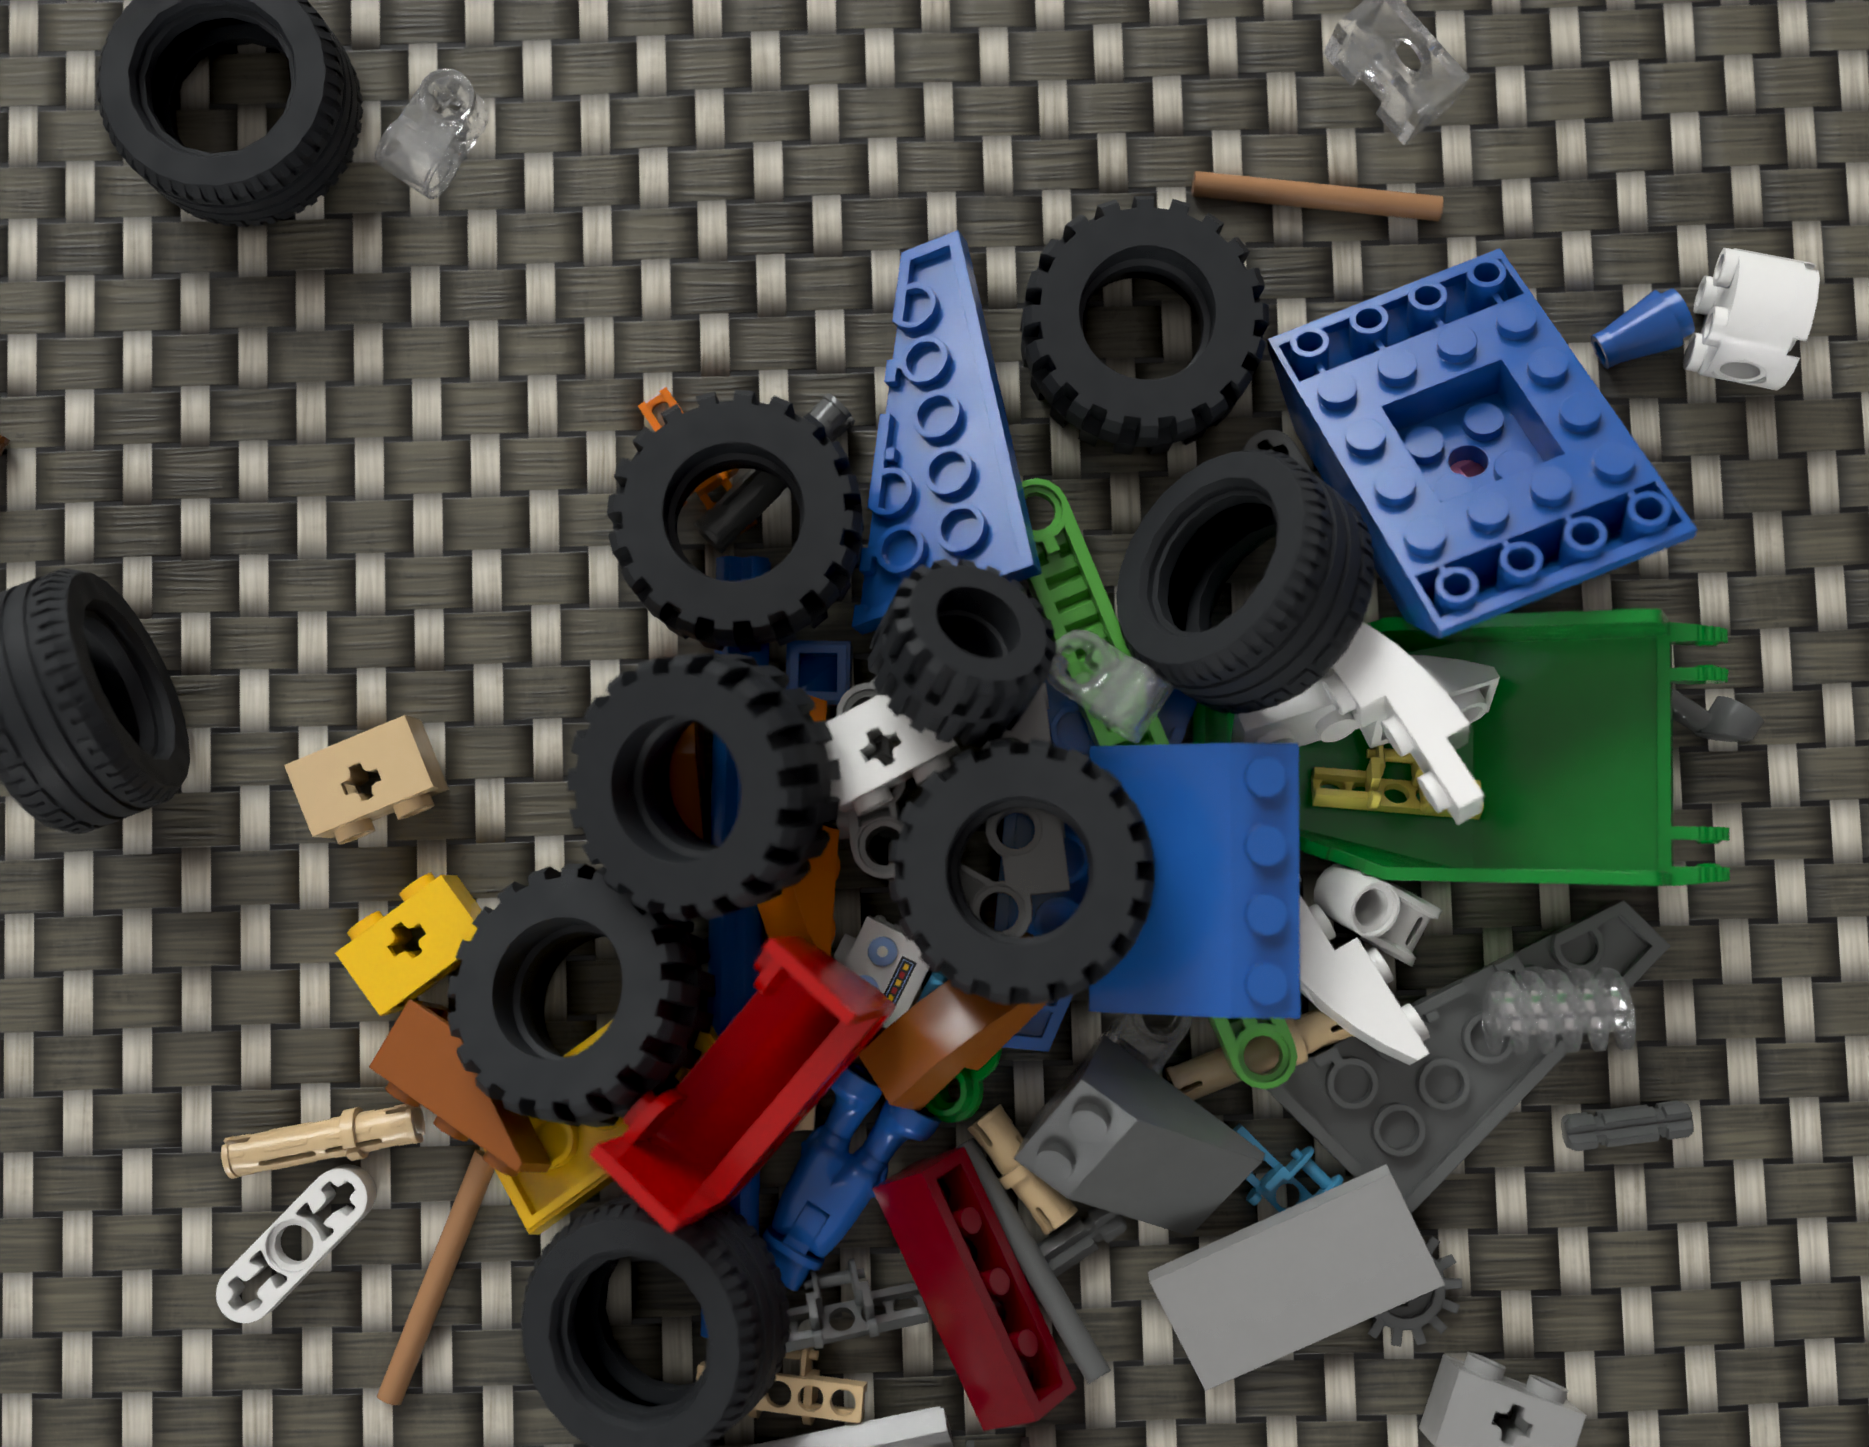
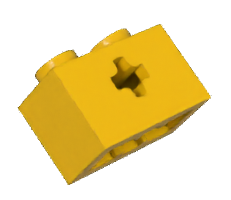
M432 872L421 876L400 892L399 896L404 901L401 905L386 916H383L380 911H376L359 921L347 932L352 941L335 952L379 1016L399 1012L405 1007L409 999H417L461 966L462 960L455 958L462 939L470 942L478 928L472 922L482 909L457 875H440L435 878ZM411 928H423L426 932L418 941L422 950L409 951L405 946L413 937L410 931Z

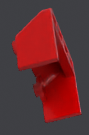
M800 935L771 937L762 948L764 951L753 966L760 973L754 982V987L758 990L675 1089L668 1090L659 1097L651 1091L646 1093L624 1116L622 1122L628 1127L622 1136L598 1143L588 1154L670 1234L724 1207L750 1183L883 1027L896 1008V1005L875 986Z

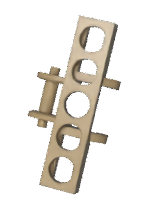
M813 1347L787 1352L785 1359L800 1360L799 1375L777 1373L775 1381H782L789 1386L791 1390L789 1403L777 1405L771 1401L767 1393L748 1415L750 1418H759L762 1411L802 1416V1423L804 1425H813L815 1418L861 1424L865 1417L864 1398L867 1391V1382L820 1376V1370L812 1369V1360H818L819 1350H813ZM702 1361L697 1365L696 1382L705 1368L706 1361ZM804 1387V1396L802 1404L800 1400V1392L801 1389ZM819 1389L823 1394L822 1404L816 1403ZM837 1390L850 1391L855 1398V1408L833 1406V1393Z

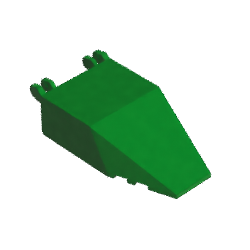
M1661 609L1503 613L1440 639L1406 622L1404 617H1384L1367 623L1396 643L1408 655L1459 659L1492 666L1500 676L1489 712L1485 713L1475 722L1470 723L1468 743L1455 750L1473 779L1481 781V791L1484 794V809L1479 820L1468 819L1457 825L1452 817L1312 806L1311 776L1314 767L1366 771L1370 758H1366V750L1370 749L1360 728L1355 729L1345 738L1335 742H1323L1320 740L1299 747V850L1361 871L1364 874L1381 880L1684 886L1730 881V867H1722L1720 864H1697L1695 867L1674 866L1673 840L1695 841L1697 844H1719L1721 841H1730L1729 827L1673 826L1672 684L1727 683L1728 669L1718 667L1717 665L1672 668V645L1716 647L1719 644L1728 642V629L1670 622ZM1197 702L1193 711V744L1231 743L1235 714L1214 711ZM1391 743L1384 744V748L1394 749ZM1385 762L1383 779L1412 780L1410 764ZM1325 784L1320 787L1329 789H1340L1336 785ZM1356 787L1352 790L1365 791V787ZM1389 789L1384 792L1385 797L1392 802L1403 803L1407 801L1406 796L1399 790ZM1417 793L1416 797L1420 801V795Z

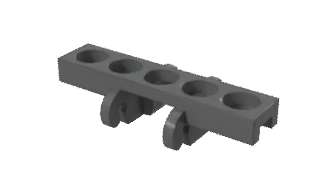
M854 1258L849 1259V1269L823 1275H817V1271L810 1270L811 1279L804 1280L805 1290L813 1289V1292L805 1293L807 1305L790 1308L786 1311L790 1318V1325L787 1327L790 1330L788 1342L785 1344L787 1348L786 1353L811 1347L820 1349L829 1343L870 1335V1338L876 1337L881 1332L929 1322L928 1310L915 1282L870 1291L868 1280L859 1282V1279L866 1278L864 1268L856 1269ZM852 1284L855 1300L823 1306L820 1289ZM902 1299H911L918 1305V1307L895 1312L893 1309L895 1304ZM873 1305L882 1307L886 1314L875 1316ZM863 1311L865 1313L866 1322L862 1318ZM839 1312L849 1313L855 1320L853 1326L845 1331L835 1330L830 1325L831 1318ZM809 1319L811 1330L798 1332L799 1325Z

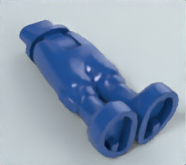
M852 1062L831 1086L835 1093V1100L825 1123L818 1126L806 1140L802 1141L801 1156L778 1202L772 1224L765 1229L762 1235L767 1242V1250L769 1253L772 1252L776 1259V1266L780 1268L781 1281L784 1282L785 1287L793 1291L800 1289L810 1270L819 1271L825 1261L824 1257L844 1238L871 1198L875 1197L872 1188L886 1180L889 1168L888 1162L901 1145L907 1140H928L941 1123V1120L935 1115H931L926 1107L921 1111L891 1106L886 1099L863 1145L854 1153H850L851 1138L883 1094L867 1068L855 1062Z

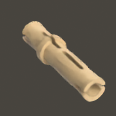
M1318 1008L1301 1014L1300 1018H1284L1295 1042L1297 1051L1296 1066L1308 1062V1054L1353 1036ZM1268 1036L1253 1038L1248 1042L1244 1050L1245 1064L1254 1073L1260 1074L1273 1069L1279 1059L1278 1046ZM1221 1047L1173 1067L1168 1066L1164 1068L1167 1080L1172 1082L1171 1085L1193 1101L1242 1081L1235 1076L1229 1067Z
M407 1104L370 1111H363L360 1107L343 1110L341 1116L327 1120L281 1127L255 1134L231 1136L224 1139L225 1144L221 1147L222 1165L227 1176L234 1179L257 1172L298 1166L330 1158L347 1156L351 1161L368 1157L370 1151L423 1142L424 1138L422 1135H425L424 1115L421 1107H413Z

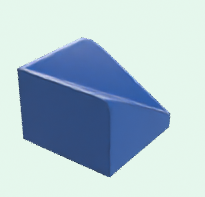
M795 640L787 643L786 674L788 675L789 683L786 686V690L803 688L808 695L826 700L828 708H837L843 694L852 687L853 646L851 641Z

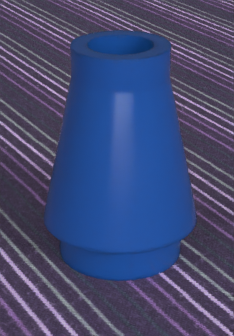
M1671 288L1663 293L1653 290L1606 328L1591 335V343L1601 364L1606 369H1609L1622 362L1681 347L1683 345V338L1693 334L1695 327L1688 306L1675 289Z

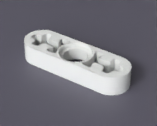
M350 1164L340 1165L320 1175L222 1275L216 1289V1300L221 1312L232 1321L251 1323L273 1311L371 1211L376 1200V1186L371 1175L363 1168ZM347 1182L352 1184L355 1191L351 1194L350 1201L355 1206L354 1209L347 1205L335 1211L326 1221L315 1214L323 1210L334 1199L336 1192L331 1187V1184L337 1187ZM308 1205H309V1207H310V1209H311L312 1212L306 1210V1207H307ZM290 1225L302 1226L312 1236L313 1250L306 1260H293L286 1256L282 1250L281 1236ZM328 1227L334 1229V1232H333L332 1235H331V1233H330ZM269 1265L278 1273L270 1277L259 1288L257 1295L262 1301L254 1299L246 1304L239 1296L245 1288L241 1280L245 1282L250 1280Z

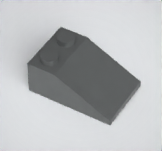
M1104 1035L1037 1113L1014 1159L1068 1199L1191 1236L1263 1161L1265 1153Z

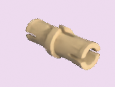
M1001 1104L994 1107L992 1111L987 1112L967 1128L1002 1174L998 1180L1005 1190L1012 1188L1030 1211L1044 1235L1060 1227L1078 1211L1070 1199L1063 1196L1014 1159L1024 1138L1014 1126Z

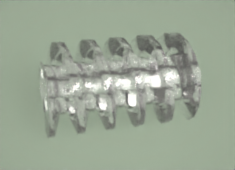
M1611 967L1599 968L1593 974L1585 968H1576L1571 970L1568 975L1559 969H1550L1545 971L1541 977L1533 970H1524L1519 972L1515 978L1506 971H1497L1489 978L1483 998L1482 1028L1490 1052L1495 1056L1501 1053L1503 1037L1509 1036L1516 1055L1527 1053L1530 1035H1535L1539 1050L1543 1054L1553 1052L1556 1034H1561L1565 1049L1569 1053L1580 1051L1583 1033H1587L1591 1048L1595 1052L1606 1050L1609 1042V1032H1613L1617 1047L1621 1051L1632 1049L1635 1042L1636 1021L1631 995L1625 980L1617 970Z

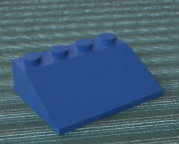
M1299 743L1089 746L1091 761L1103 770H1108L1122 784L1130 798L1135 801L1151 840L1155 863L1152 905L1146 924L1143 926L1135 945L1127 956L1109 974L1089 987V1012L1223 1018H1300Z

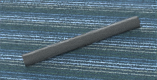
M975 1138L969 1139L956 1148L965 1147L1022 1272L1089 1385L1110 1372L1111 1369Z

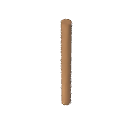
M1201 171L1194 172L1192 183L1193 197L1428 221H1439L1443 210V196Z
M475 1150L378 1391L377 1398L387 1404L401 1405L494 1173V1168L488 1165L482 1158L485 1151Z

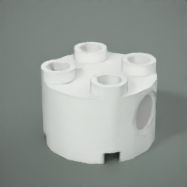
M1723 248L1717 260L1713 277L1705 275L1698 288L1694 303V313L1705 316L1701 334L1694 332L1689 340L1684 356L1683 368L1698 372L1702 376L1772 390H1779L1785 386L1800 357L1787 354L1795 345L1796 340L1807 341L1812 326L1820 283L1819 271L1813 270L1816 265L1810 262L1748 250Z

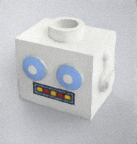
M870 915L867 916L857 938L845 933L833 956L835 960L875 986L896 1005L894 1012L883 1025L884 1028L890 1026L909 1010L929 969L919 958L922 953L913 940L906 939L900 925H893L887 922L886 918L882 915H877L875 918Z

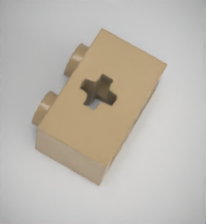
M406 715L284 765L312 837H335L338 844L348 843L371 834L375 831L372 821L395 812L397 819L400 820L429 810L435 806L432 796L449 790L422 721ZM367 772L378 773L381 781L371 786L373 795L362 793L359 787L369 781Z

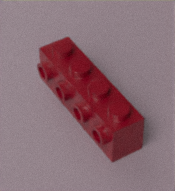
M964 1146L916 1161L872 1188L983 1431L1037 1422L1077 1389Z

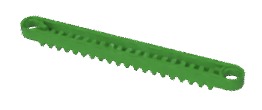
M1039 478L1024 480L1022 487L1025 499L1032 496L1042 497L1051 504L1054 511V519L1048 527L1041 530H1032L1042 574L1028 578L1027 582L1032 597L1036 598L1044 608L1040 614L1041 617L1051 620L1055 631L1051 640L1057 643L1059 663L1066 673L1069 687L1076 697L1079 711L1086 721L1091 739L1096 746L1169 744L1135 660L1126 647L1119 622L1066 496L1058 486L1049 480ZM1208 1017L1210 1026L1217 1036L1227 1063L1237 1078L1251 1087L1260 1089L1278 1087L1290 1078L1296 1067L1297 1051L1284 1018ZM1268 1036L1278 1046V1062L1269 1072L1254 1073L1245 1064V1047L1255 1037Z

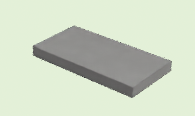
M1387 1164L1148 1271L1149 1282L1205 1391L1445 1285Z

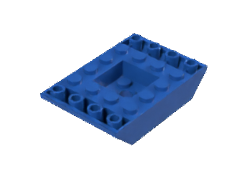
M1500 248L1267 339L1271 360L1297 436L1324 482L1336 490L1360 512L1363 522L1366 523L1371 535L1374 568L1405 621L1439 639L1692 539L1696 535L1697 529ZM1471 460L1480 464L1485 471L1477 476L1467 477L1454 473L1450 467L1456 462Z

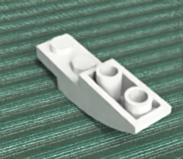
M1362 622L1347 651L1327 673L1329 677L1322 681L1324 689L1333 705L1342 716L1352 711L1362 728L1386 715L1387 719L1381 722L1386 737L1399 756L1403 757L1411 753L1424 773L1417 778L1418 784L1426 799L1437 813L1447 809L1457 825L1481 813L1484 794L1455 752V750L1468 743L1469 721L1448 693L1418 662L1396 643L1365 622Z
M1409 655L1448 693L1469 723L1475 722L1485 713L1489 712L1500 679L1494 667L1459 659ZM1328 674L1304 693L1278 706L1246 714H1235L1231 743H1299L1300 747L1320 740L1323 742H1335L1345 738L1355 729L1360 728L1370 749L1390 742L1381 726V722L1387 719L1386 715L1362 728L1352 711L1343 716L1338 712L1322 684V681L1329 677Z
M1300 895V992L1321 1012L1333 1019L1348 1033L1388 1056L1411 1065L1430 1054L1423 1041L1430 1038L1429 1032L1416 1010L1409 1003L1401 1007L1387 986L1388 983L1394 981V978L1379 951L1374 946L1365 950L1358 937L1334 950L1329 941L1335 938L1336 934L1329 919L1317 903L1307 907Z

